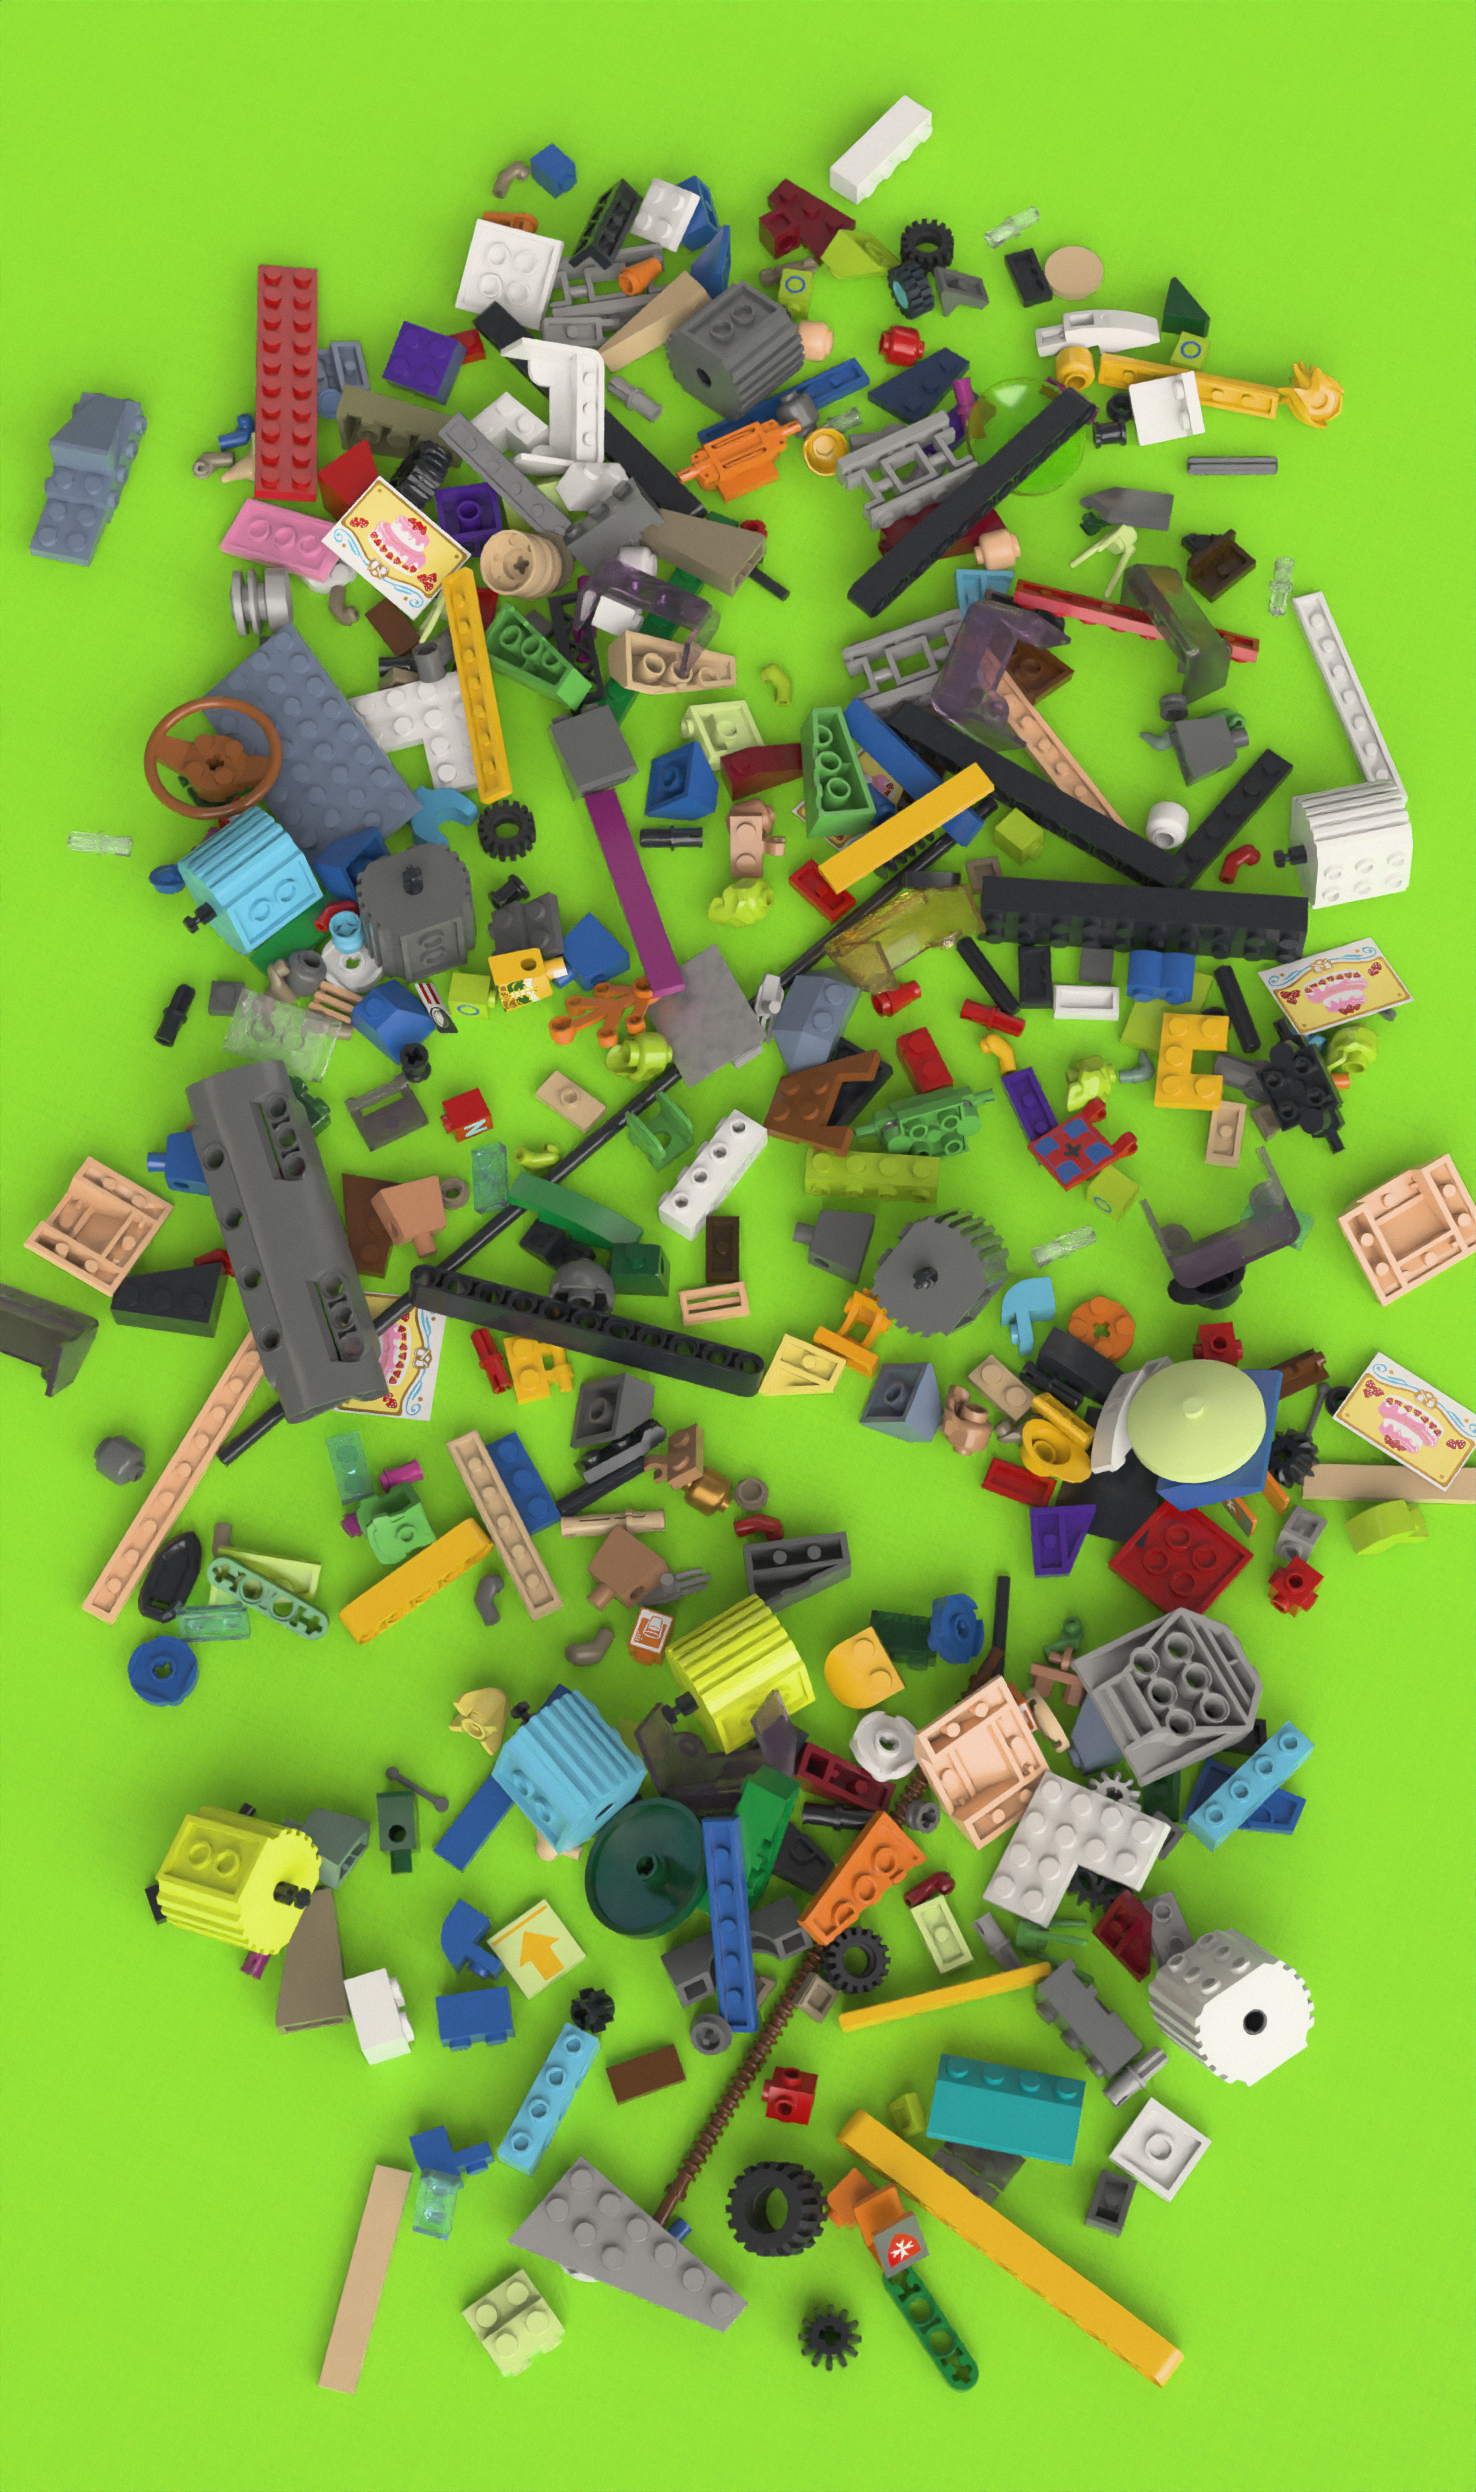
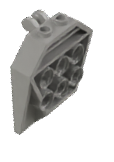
M1182 1607L1073 1660L1070 1664L1073 1671H1076L1136 1776L1140 1788L1240 1743L1253 1729L1263 1688L1258 1671L1249 1663L1242 1651L1239 1639L1232 1634L1228 1625ZM1169 1649H1171L1172 1651H1174V1652L1177 1654L1178 1657H1175L1174 1655H1172V1654L1170 1653ZM1134 1664L1140 1666L1143 1672L1139 1671ZM1187 1680H1190L1195 1685V1687L1189 1685ZM1152 1695L1157 1696L1161 1703L1157 1702ZM1204 1710L1210 1712L1213 1718L1209 1717ZM1170 1725L1174 1726L1178 1730L1179 1734L1174 1732L1171 1729Z

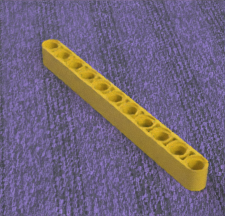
M858 2108L836 2136V2140L846 2150L888 2182L893 2183L897 2189L1155 2385L1161 2388L1165 2386L1184 2358L1182 2352L865 2111Z

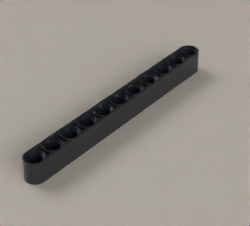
M493 301L472 320L477 330L500 353L501 349L522 337L535 339L496 301ZM505 357L549 401V388L538 386L530 379L528 360ZM604 407V456L611 463H619L625 470L629 479L633 477L652 498L658 508L703 519L708 512L702 503L683 484H680L679 480Z
M1072 386L1064 390L863 574L850 588L847 600L870 618L878 616L1079 431L1093 416L1096 404Z
M906 700L900 701L886 719L885 723L914 752L925 755V757L940 766L946 765V771L953 775H957L976 762L994 784V791L989 793V796L1013 810L1015 808L1019 809L1036 824L1138 884L1146 887L1178 889L1189 874L1188 867L1175 856Z
M418 1265L410 1273L408 1300L414 1307L741 1397H752L758 1394L761 1386L764 1361L759 1355L432 1265Z

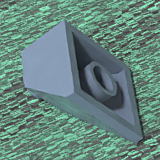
M929 1362L883 1364L859 1423L864 1427L906 1442H931L943 1414L933 1365Z
M1087 1692L1070 1738V1748L1066 1749L1072 1767L1074 1769L1079 1767L1083 1777L1121 1763L1123 1759L1120 1748Z

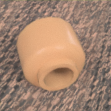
M800 321L797 326L799 329L797 333L801 335L802 341L800 343L804 345L805 349L802 352L805 354V359L803 360L822 362L826 355H831L834 332L829 331L828 325L824 322Z
M999 529L982 534L978 539L979 546L973 547L977 565L983 564L986 570L1000 571L1012 568L1016 564V558L1021 557L1016 534H1010L1007 529Z

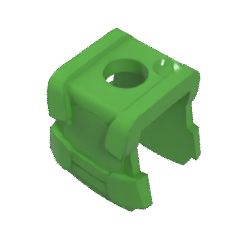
M659 1090L654 1093L660 1106V1114L644 1125L633 1113L631 1114L629 1111L625 1113L626 1125L631 1132L627 1135V1139L633 1146L636 1145L645 1154L649 1163L657 1172L668 1166L694 1144L692 1137L694 1128L687 1114L663 1091ZM667 1134L671 1138V1142L667 1147L663 1148L655 1136Z
M402 1482L392 1487L388 1494L379 1497L376 1493L359 1499V1506L355 1508L360 1529L368 1540L374 1554L383 1565L391 1563L395 1565L406 1557V1553L417 1546L428 1545L437 1539L425 1515L421 1499L410 1482Z

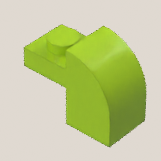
M1395 1500L1374 1506L1344 1523L1355 1555L1380 1554L1396 1543H1420L1429 1537L1424 1517L1420 1513L1418 1505H1407L1405 1500Z

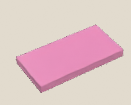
M248 497L219 546L223 553L272 568L286 567L289 573L321 583H325L339 558L336 553L321 541L336 523Z

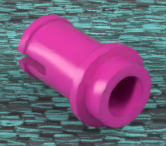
M416 1459L389 1471L385 1468L383 1469L384 1473L378 1475L385 1494L389 1493L392 1487L402 1482L413 1483L424 1479Z

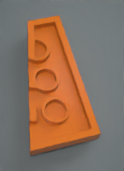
M876 1811L797 1919V1922L819 1945L827 1946L859 1918L858 1914L867 1906H873L882 1898V1893L893 1884L897 1885L906 1878V1873L915 1865H921L927 1859L926 1855L885 1811Z

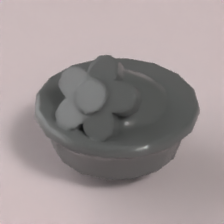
M714 2013L698 2015L691 2022L689 2028L691 2043L702 2054H720L731 2045L733 2038L732 2029L728 2022L720 2015Z

